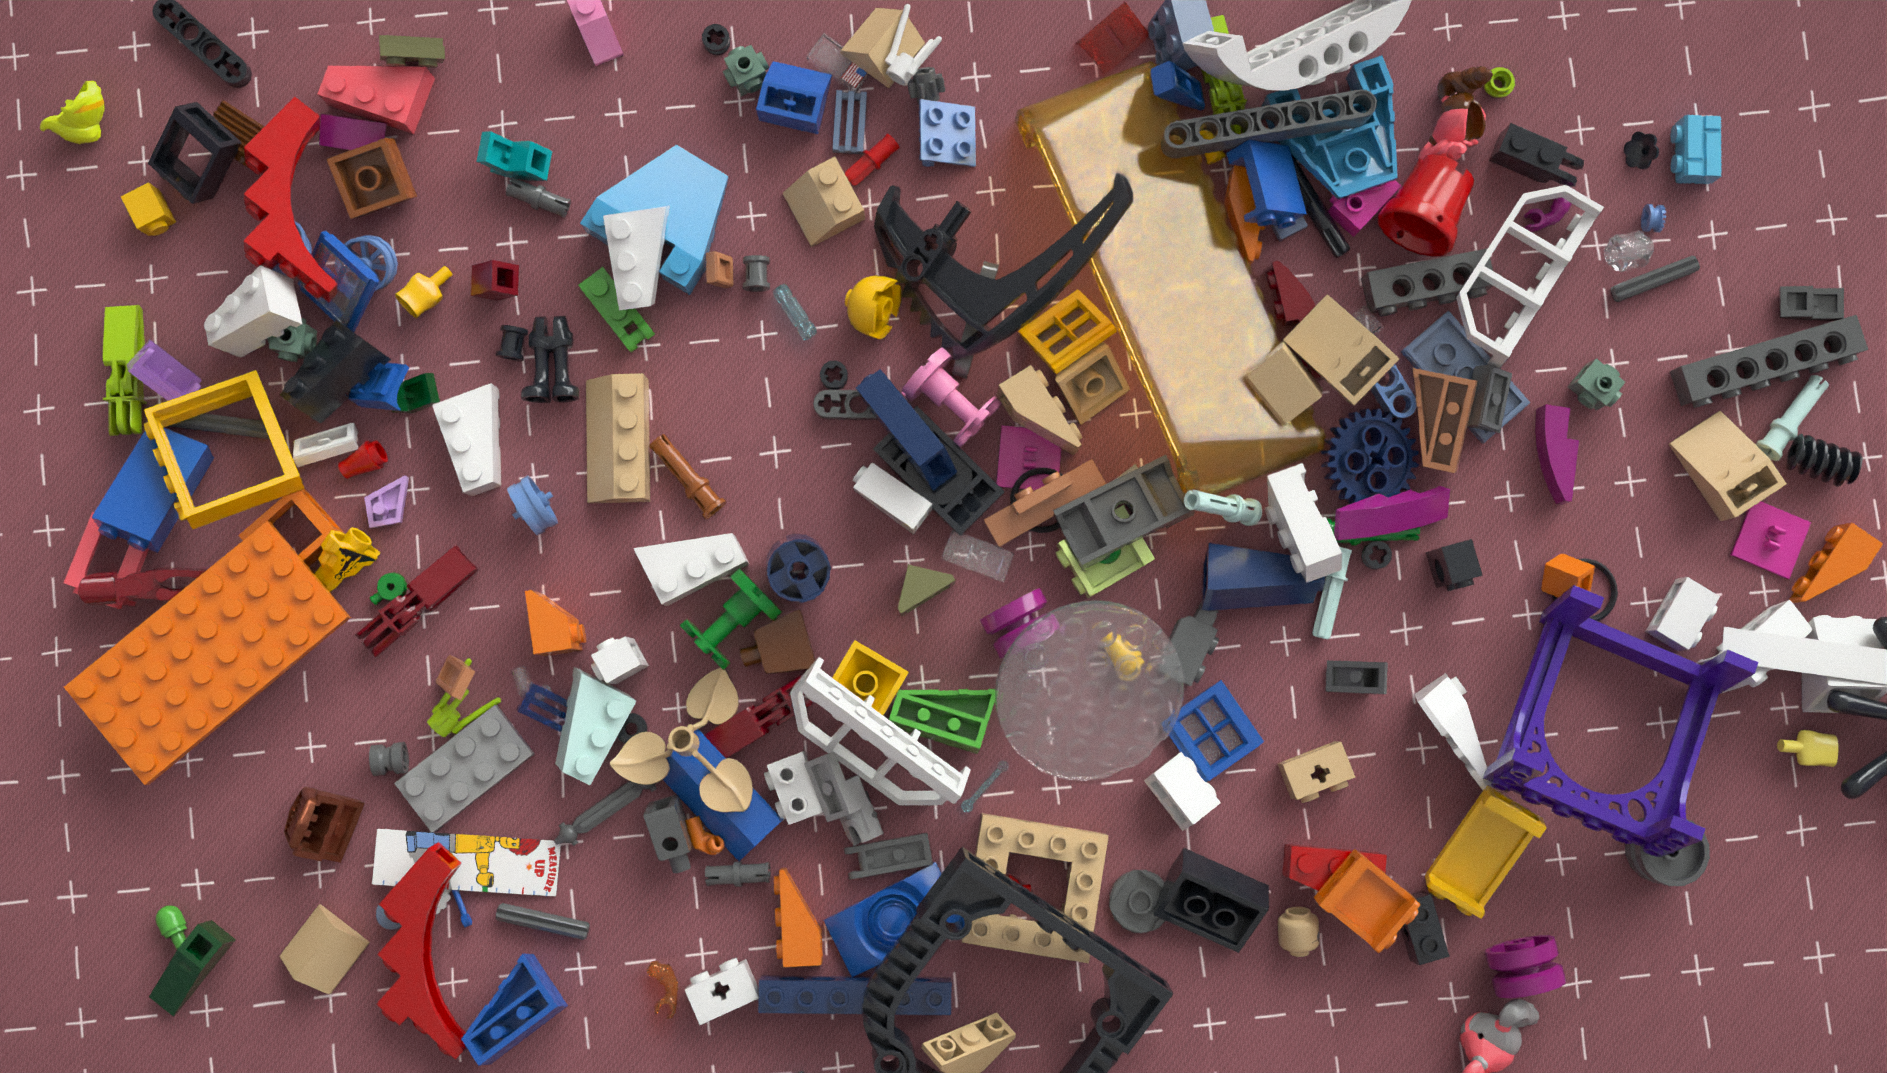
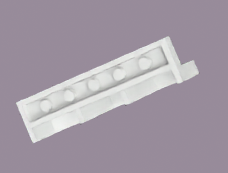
M1567 185L1524 193L1456 297L1467 339L1493 355L1487 365L1500 368L1510 357L1517 342L1544 303L1545 298L1562 271L1572 259L1574 252L1593 222L1604 208ZM1560 197L1585 211L1582 216L1577 213L1566 228L1571 233L1566 240L1560 238L1555 246L1513 222L1523 205ZM1506 232L1553 259L1551 264L1545 262L1535 277L1539 280V283L1535 289L1529 287L1525 291L1485 267V264ZM1477 277L1512 296L1524 305L1519 314L1514 311L1506 322L1504 328L1508 329V332L1503 339L1498 336L1493 341L1476 330L1467 292Z
M818 657L795 683L790 692L798 731L827 753L834 751L839 762L898 805H942L946 800L955 804L962 796L971 769L965 766L958 772L917 741L921 733L920 731L915 729L908 735L871 707L875 700L874 697L869 695L863 701L822 671L820 667L824 660ZM803 693L809 700L816 702L830 712L836 720L844 723L832 737L808 721ZM851 729L857 732L862 739L869 741L888 757L877 770H874L839 744ZM896 763H899L913 777L922 780L934 791H903L884 776Z

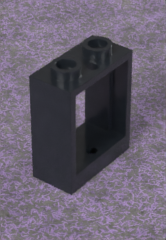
M198 102L175 106L148 164L158 172L161 178L169 182L184 199L195 204L214 198L242 142ZM189 134L212 153L201 178L178 158Z

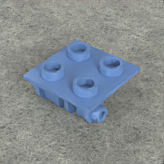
M920 99L919 160L922 161V165L930 167L934 166V162L975 167V107Z

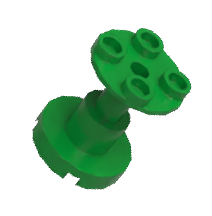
M740 568L730 575V578L740 589L723 604L726 611L704 633L687 618L680 624L681 628L691 638H694L696 635L698 636L694 642L705 654L714 653L711 658L723 670L731 663L716 647L739 624L745 628L761 611L773 621L782 613L771 599Z

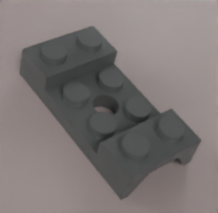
M1164 455L1053 510V513L1081 569L1084 570L1109 558L1111 553L1163 527L1167 529L1193 516L1195 510H1189L1185 507V494L1174 476L1167 456ZM1123 503L1130 505L1133 509V514L1126 519L1119 518L1115 514L1116 507Z

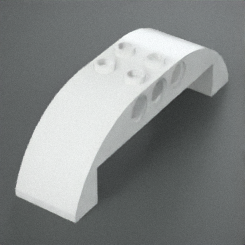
M1355 0L1248 52L1245 48L1243 36L1207 31L1184 42L1183 46L1189 57L1202 70L1219 80L1265 90L1285 91L1296 89L1306 85L1319 84L1325 81V76L1331 73L1346 71L1350 68V64L1376 50L1399 26L1412 0Z

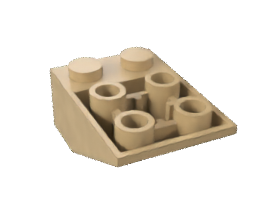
M1328 294L1283 339L1290 348L1351 405H1355L1399 360L1387 346Z
M1030 365L999 384L997 396L1014 422L1033 431L1071 455H1075L1082 445L1080 440L1083 437L1073 422L1068 424L1063 416V413L1066 412L1063 404L1057 396L1051 397L1046 389L1049 386L1048 381L1040 370L1035 372Z
M1718 411L1669 443V446L1720 521L1736 518L1787 484L1770 458L1721 411Z

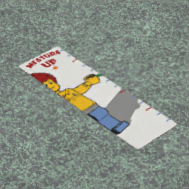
M377 829L373 885L395 886L424 852L439 842L462 863L445 889L556 896L561 844L556 845L553 840Z

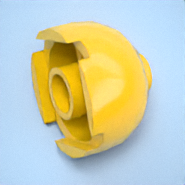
M874 275L863 278L853 289L847 292L845 306L847 307L850 323L856 330L879 340L885 338L891 331L892 326L887 325L891 313L897 318L901 303V287L895 284L898 282L897 280Z

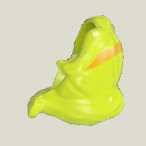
M85 81L77 97L74 100L65 101L66 107H61L62 112L59 115L43 119L40 124L41 131L44 132L49 129L63 139L77 144L95 142L100 139L101 129L99 123L105 109L101 88L95 81Z

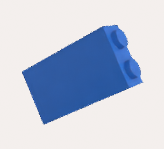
M164 428L190 496H192L214 460V456L208 445ZM144 431L92 515V519L99 527L98 531L102 535L114 540L120 537L127 540V543L137 550L145 551L150 549L158 553L179 518L178 512L174 507V503L179 502L176 492L170 494L163 476L168 475L166 466H159L153 449L158 448L156 440H149L146 431Z

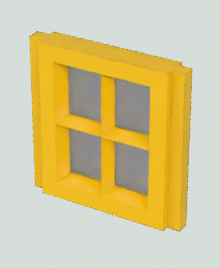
M1077 289L1024 326L1018 333L1047 366L1057 374L1116 333L1117 329Z

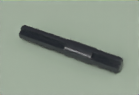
M1291 154L1306 212L1334 257H1341L1350 250V246L1298 162Z

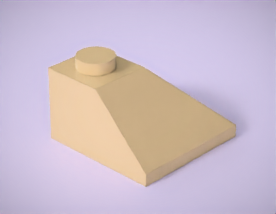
M1101 342L1057 373L1055 379L1080 425L1130 390L1109 346L1104 342Z

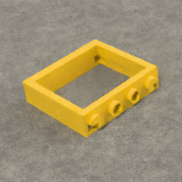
M256 370L144 409L148 422L144 423V429L149 440L155 439L158 448L153 449L159 466H166L168 475L163 476L170 494L176 492L179 502L174 503V507L178 512L180 520L187 519L192 529L305 488ZM253 396L285 475L195 508L164 427Z

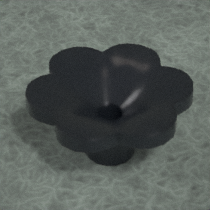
M1640 131L1632 135L1631 141L1626 142L1623 150L1627 155L1626 164L1629 167H1638L1643 170L1650 167L1652 160H1655L1659 155V148L1656 146V136Z

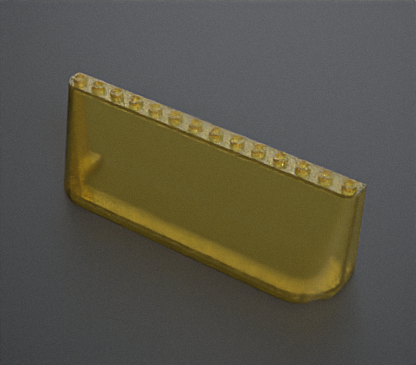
M1148 61L1020 108L1016 112L1015 123L1026 148L1028 149L1036 145L1072 227L1114 187V177L1117 172L1128 178L1133 190L1134 201L1088 264L1171 450L1177 468L1178 476L1176 480L1183 493L1186 494L1189 490L1192 491L1194 489L1219 496L1320 453L1324 450L1323 443H1326L1324 441L1326 435L1320 425L1316 426L1312 417L1314 409L1312 405L1283 426L1243 378L1282 341H1278L1274 332L1277 329L1274 318L1270 313L1266 314L1262 305L1264 297L1258 285H1253L1249 276L1252 274L1249 262L1245 257L1241 258L1237 249L1239 241L1236 233L1227 227L1225 222L1227 215L1221 202L1217 203L1212 193L1214 191L1213 182L1208 174L1204 175L1200 166L1202 164L1201 155L1170 158L1161 150V140L1166 127L1170 123L1181 120L1175 110L1177 109V103L1161 99L1154 94L1151 69L1159 64L1155 65L1152 61ZM1177 135L1169 137V140L1175 145L1184 143L1183 139ZM1107 211L1101 216V218L1096 222V224L1085 235L1084 242L1092 233V231L1096 228L1099 222L1102 220Z

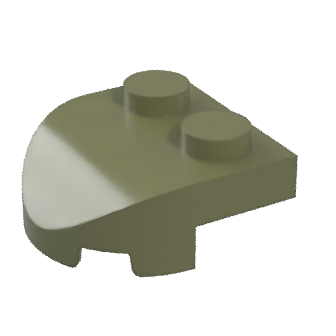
M379 35L380 60L386 61V65L406 66V62H419V67L436 68L438 63L444 62L445 46H443V38Z

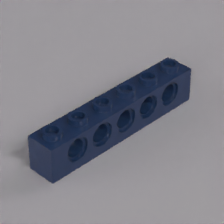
M762 975L759 979L758 1013L862 1014L863 997L871 977ZM917 977L903 995L895 1015H951V977Z

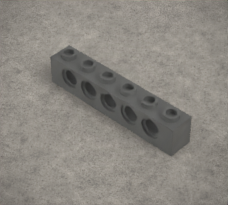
M1853 315L1686 364L1671 370L1670 374L1680 405L1692 403L1693 407L1697 408L1713 403L1711 397L1722 395L1724 400L1742 394L1741 388L1751 386L1752 391L1771 386L1770 380L1780 378L1782 383L1800 377L1799 371L1809 369L1810 374L1829 369L1828 363L1836 360L1839 366L1858 360L1857 354L1867 351L1868 347L1858 317ZM1824 340L1831 346L1830 353L1824 347ZM1795 349L1801 352L1802 361L1796 358ZM1766 357L1773 362V370L1767 367L1765 363ZM1737 365L1744 371L1743 379L1736 372ZM1708 374L1714 377L1715 387L1710 386L1707 382Z

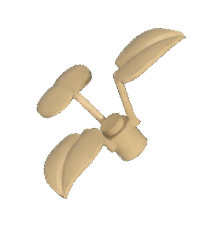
M718 668L708 673L691 689L686 702L687 712L691 717L702 720L694 725L689 724L687 727L680 726L673 729L668 738L669 744H667L666 752L665 742L660 736L652 732H642L631 737L625 743L618 755L610 762L611 767L619 775L631 782L641 785H652L660 782L668 775L670 767L666 758L670 757L673 751L685 757L693 755L711 772L700 783V796L705 805L718 812L746 811L750 806L753 795L749 772L740 762L731 758L722 760L715 769L697 751L699 748V738L694 733L695 730L705 726L708 720L713 724L720 725L736 714L739 706V697L726 670Z

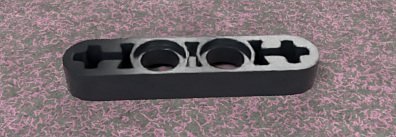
M156 1L152 10L154 18L225 82L235 88L244 87L250 82L252 77L251 68L177 1ZM166 9L171 10L180 19L177 24L165 15L164 11ZM189 26H197L199 30L197 37L193 40H186L184 38V31ZM214 45L220 46L221 53L219 57L214 60L207 59L206 51L208 48ZM229 62L236 69H239L241 75L239 77L234 76L224 65Z

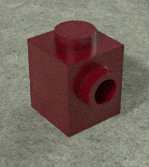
M496 260L472 265L471 296L496 301L518 296L519 265Z

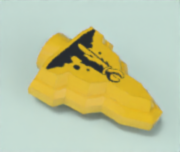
M350 528L346 534L331 530L321 544L323 552L318 558L321 566L315 575L330 592L344 578L356 575L364 566H370L380 555V552L371 545V539L357 528Z

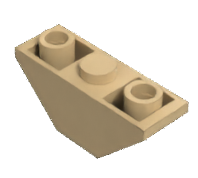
M994 1013L924 1042L921 1048L944 1073H980L1015 1039L1016 1033L998 1013Z

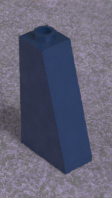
M881 369L874 374L866 376L861 381V384L855 387L864 403L932 490H935L957 473L944 445Z
M1209 543L1203 561L1201 610L1211 611L1314 603L1317 592L1323 591L1325 576L1306 583L1302 573L1295 572L1290 560L1291 555Z

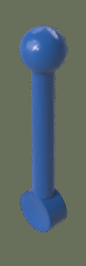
M452 890L461 914V922L465 928L472 925V919L466 911L459 890Z

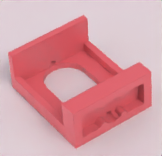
M93 512L64 580L65 584L75 587L73 590L75 594H78V587L82 578L87 576L88 568L102 536L98 531L99 527L92 519ZM129 545L117 578H125L130 574L139 573L149 549L140 551ZM127 596L119 597V605L117 603L105 605L121 609L123 605L135 606L136 602L130 600Z

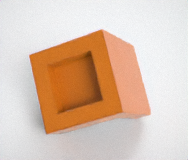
M1559 554L1545 564L1541 590L1558 598L1573 585L1591 592L1595 566L1566 554Z

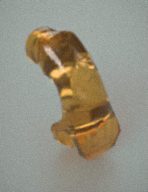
M651 961L646 972L649 976L655 977L656 980L660 981L659 984L665 988L663 999L658 1000L654 1005V1012L658 1014L660 1007L663 1004H668L670 1010L666 1019H670L676 1013L679 990L678 982L669 963L661 964L658 961Z

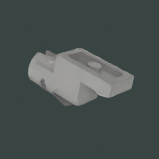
M834 751L804 763L827 822L840 818L846 836L853 846L883 834L877 813L874 811L868 792L863 788L859 775L845 780Z

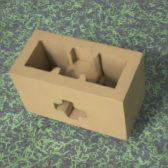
M1340 741L1331 742L1277 763L1290 798L1295 800L1301 799L1302 803L1320 797L1318 792L1326 788H1330L1331 792L1345 788L1349 785L1347 780L1355 778ZM1314 766L1322 768L1324 773L1319 775L1320 780L1312 778L1310 775L1315 772Z

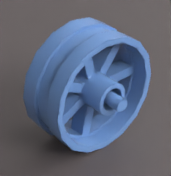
M365 235L350 239L344 243L376 275L375 269L386 271L385 277L382 281H379L375 291L386 287L393 281L397 274L398 262L396 254L388 242L377 236ZM357 242H360L362 256L351 249ZM368 243L378 248L373 254L370 255ZM381 254L384 256L386 265L380 264L378 257ZM336 257L335 266L339 275L343 263ZM348 268L342 281L355 291L361 279L358 278L357 281Z
M528 475L522 478L521 482L507 488L509 496L516 506L517 512L512 514L514 519L516 520L521 517L536 535H540L548 527L558 524L556 515L549 505V499L553 497L552 493L548 492L545 494L543 491H540Z

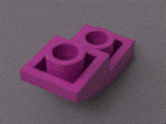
M321 113L319 145L353 150L384 139L386 123Z

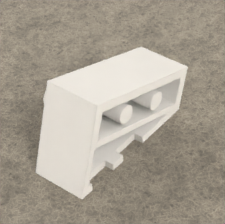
M670 206L603 216L619 310L647 307L655 303Z
M260 265L251 275L244 279L243 283L232 294L226 297L224 303L214 313L207 317L204 322L208 345L238 357H243L265 345V339L271 336L277 338L284 334L283 329L289 326L298 327L302 325L293 279Z
M492 383L432 405L463 493L470 496H475L501 486L500 418L498 416L499 389Z
M1303 463L1267 476L1269 506L1265 507V512L1270 524H1276L1279 529L1277 533L1282 547L1290 550L1292 554L1290 560L1295 572H1301L1306 583L1342 570V552L1327 518H1322L1314 501L1318 500L1315 490L1308 492L1305 486L1306 470Z
M733 533L633 548L661 604L664 606H668L735 572L739 568L741 569L749 565Z

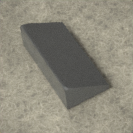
M1492 365L1474 367L1471 380L1478 382L1468 427L1500 433L1512 373Z

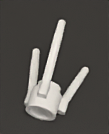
M909 4L904 6L891 51L885 59V63L889 65L886 74L893 81L903 86L908 84L921 64L942 41L940 36L936 37L935 40H928L914 58L903 52L900 56L896 55L908 19Z

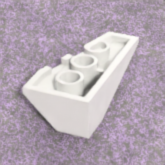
M1445 673L1415 693V697L1442 736L1446 737L1452 750L1465 763L1469 773L1481 789L1484 790L1487 785L1492 786L1490 781L1483 779L1487 766L1467 702L1462 696L1467 691L1456 676L1450 679Z

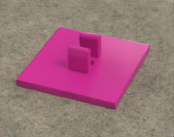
M1002 425L996 484L1000 487L1012 488L1022 474L1035 468H1050L1059 472L1061 448L1027 428ZM1037 474L1031 476L1021 484L1019 489H1026L1031 486L1032 490H1037L1044 486L1042 479L1049 475Z
M1760 501L1747 510L1730 555L1783 578L1790 579L1811 522Z

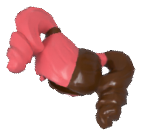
M1485 66L1471 67L1462 72H1448L1439 80L1437 93L1442 101L1441 116L1436 123L1432 136L1429 137V141L1419 153L1418 159L1420 158L1421 162L1425 155L1429 154L1441 155L1457 161L1467 151V148L1479 143L1477 139L1483 136L1486 128V114L1481 105L1474 100V95L1472 94L1490 81L1493 76L1490 69H1487Z

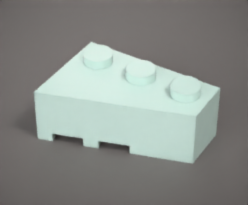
M574 667L571 692L567 700L568 708L565 723L562 726L555 764L562 772L591 785L633 709L636 700L629 694L602 680L599 681L598 678Z

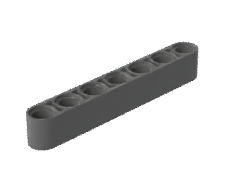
M1360 89L1176 121L1166 127L1161 140V150L1167 157L1182 158L1234 149L1248 140L1274 142L1360 127L1369 120L1375 111L1377 100L1370 91ZM1353 104L1362 105L1366 112H1357ZM1330 109L1336 117L1328 118L1323 114L1322 110ZM1292 115H1301L1305 123L1299 124L1295 122ZM1268 119L1272 121L1275 128H1265L1261 120ZM1239 125L1244 129L1245 133L1236 134L1231 130L1230 126ZM1208 130L1213 134L1214 138L1211 140L1204 139L1199 132ZM1177 135L1183 139L1184 143L1175 145L1169 140V137Z

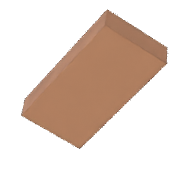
M449 655L436 679V684L450 696L461 700L475 671L459 658Z

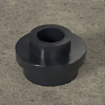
M630 713L617 736L619 740L626 743L636 734L647 732L645 719L636 713ZM629 723L637 725V732L634 735H630L627 732L626 728Z

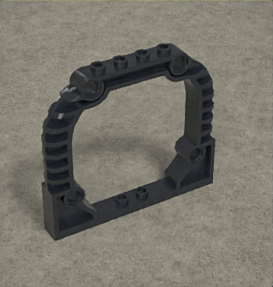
M961 847L917 906L916 916L873 972L865 989L862 1016L865 1032L872 1046L873 1065L876 1073H940L915 1057L909 1036L894 1026L895 1012L903 995L946 939L960 940L966 937L972 928V921L989 915L1003 914L1011 903L1035 918L1038 926L1047 933L1052 934L1055 931L1061 935L1064 943L1076 951L1081 948L1104 963L1102 966L1105 987L1104 997L1093 1003L1090 1011V1016L1095 1026L1060 1073H1108L1111 1067L1117 1063L1118 1058L1123 1052L1127 1055L1130 1053L1174 993L1167 980L964 847ZM951 915L961 916L957 922L949 923L946 921ZM1107 1016H1115L1111 1021L1103 1022ZM888 1055L896 1056L891 1061L882 1060L885 1056Z

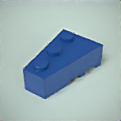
M522 953L514 969L498 987L499 990L489 1004L484 1006L461 1040L478 1066L492 1064L568 1007L534 954Z

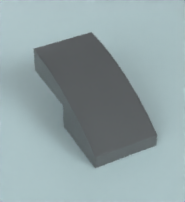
M1780 286V318L1820 321L1843 319L1844 288Z

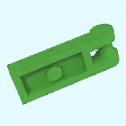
M603 267L578 285L630 353L638 348L637 344L643 339L647 338L649 340L655 335L635 308L619 310L614 280ZM635 323L638 329L628 335L625 329Z

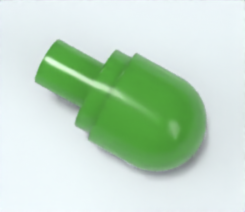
M171 905L161 908L156 914V924L161 935L165 939L171 938L177 950L186 939L183 932L187 930V923L179 908Z

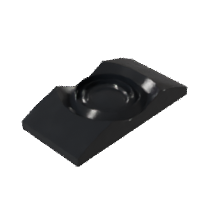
M916 406L914 410L944 445L957 473L935 490H932L889 434L873 450L910 488L931 502L932 510L958 535L962 536L1005 491Z

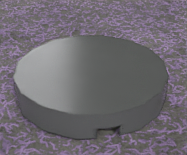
M1131 870L1122 874L1113 883L1109 893V908L1113 918L1124 929L1134 933H1147L1158 929L1165 920L1154 916V909L1165 882L1157 874L1148 870Z

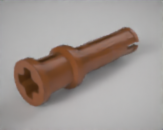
M665 434L658 436L649 445L650 449L654 451L686 489L685 496L688 500L692 499L702 510V516L705 520L714 516L726 505L727 501L724 498H719L709 486L710 481L707 478L700 477Z

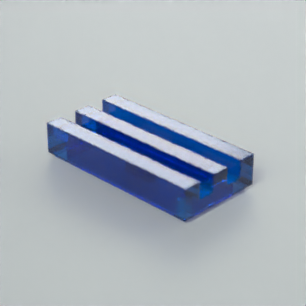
M531 682L528 692L525 693L521 705L519 704L516 710L561 732L563 725L529 709L528 706L532 703L565 720L566 712L535 698L534 695L537 692L568 707V699Z

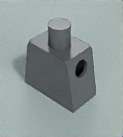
M675 794L649 802L643 816L658 860L664 861L669 859L673 873H680L690 869L691 865L687 853L691 851L692 842L679 795ZM667 837H673L677 841H671Z

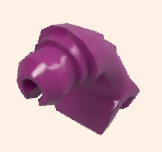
M1560 197L1553 199L1554 201L1549 213L1544 214L1537 208L1529 210L1524 217L1532 219L1535 224H1528L1524 228L1530 232H1535L1555 225L1569 211L1572 203Z

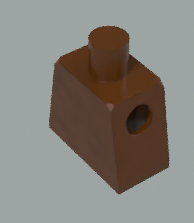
M800 609L753 631L757 644L740 649L745 667L762 663L766 674L808 670L816 661Z

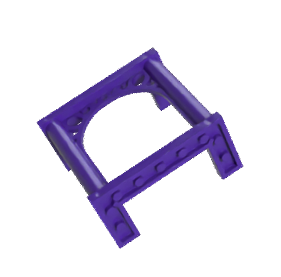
M1573 585L1542 611L1539 620L1540 623L1544 624L1542 633L1497 759L1487 766L1483 779L1490 781L1491 786L1500 791L1509 792L1511 790L1522 795L1521 798L1528 803L1546 805L1552 808L1551 811L1558 816L1565 818L1574 817L1581 820L1582 825L1588 829L1601 831L1602 829L1613 834L1612 838L1616 841L1639 845L1643 847L1645 853L1651 856L1662 857L1700 842L1706 828L1687 821L1686 799L1718 695L1754 675L1759 662L1727 649L1703 665L1695 663L1589 618L1600 610L1604 597ZM1572 636L1689 685L1663 765L1648 784L1636 791L1612 795L1589 790L1570 779L1556 764L1548 749L1544 733L1545 712ZM1532 742L1538 745L1539 752H1527V750L1531 751L1533 749ZM1547 764V772L1543 776L1537 777L1544 772L1545 766ZM1551 777L1557 778L1561 786L1559 788L1557 784L1547 783V781ZM1581 793H1585L1588 799L1580 797ZM1646 793L1655 794L1653 800L1649 801L1645 798ZM1630 800L1637 801L1643 808L1644 819L1642 822L1634 820L1629 814L1628 803ZM1612 802L1617 804L1619 806L1620 814L1615 809L1610 810L1609 803Z

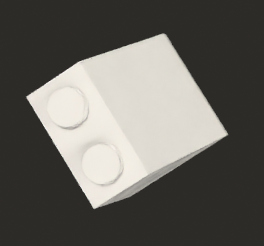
M1828 615L1813 617L1808 623L1813 630L1805 638L1883 649L1872 629L1876 619H1862L1860 616L1831 618ZM1802 673L1803 712L1837 713L1831 711L1827 705L1828 695L1835 690L1879 701L1887 693V684Z

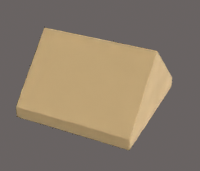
M875 8L841 49L840 54L890 88L895 81L886 74L889 65L885 63V59L891 51L903 10ZM908 17L896 55L900 56L903 52L914 58L925 42Z
M1284 341L1276 346L1243 377L1283 426L1322 397L1323 388Z
M320 904L279 957L294 980L324 993L331 994L370 942Z

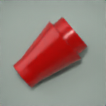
M377 440L372 442L366 441L345 460L339 462L338 467L341 474L346 479H349L356 475L383 468V464L388 462V456L384 447Z

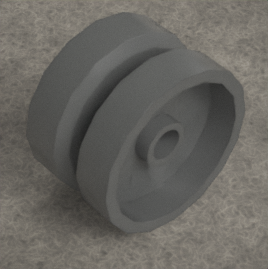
M1644 817L1639 819L1638 822H1642ZM1705 834L1702 841L1662 857L1651 856L1643 851V847L1634 843L1625 844V856L1630 867L1641 878L1666 886H1685L1696 881L1705 872L1710 859L1709 843Z

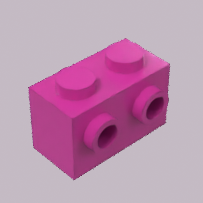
M1394 180L1339 200L1333 196L1329 200L1333 205L1328 212L1337 223L1354 237L1398 191L1401 185Z

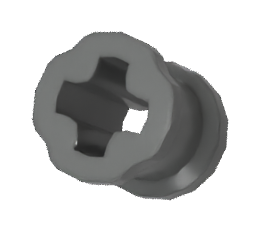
M762 255L743 257V264L746 265V282L743 283V290L751 292L770 290V283L767 282V265L770 264L769 257Z

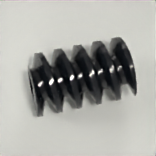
M1799 434L1792 442L1788 451L1786 468L1791 471L1799 464L1798 473L1802 475L1811 468L1810 477L1813 479L1817 478L1822 472L1821 479L1825 483L1829 482L1834 476L1833 485L1839 487L1845 480L1847 484H1852L1857 479L1862 467L1863 457L1857 451L1850 452L1849 449L1845 447L1839 448L1834 443L1827 444L1822 439L1815 440L1811 435L1803 436V434Z

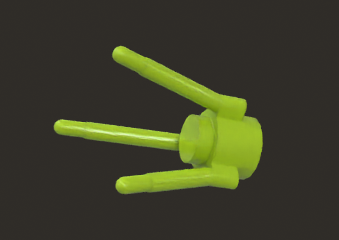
M468 658L464 663L470 666L472 660ZM466 689L461 700L455 698L450 705L447 702L451 696L445 692L440 702L432 710L433 715L427 720V723L442 737H446L451 731L458 734L464 726L480 717L494 705L499 704L501 698H495L461 721H458L461 715L456 708L467 696L469 690Z

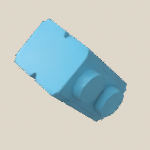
M1686 115L1673 125L1670 135L1671 142L1675 143V155L1671 159V172L1675 173V182L1688 184L1713 183L1721 177V117L1707 115Z

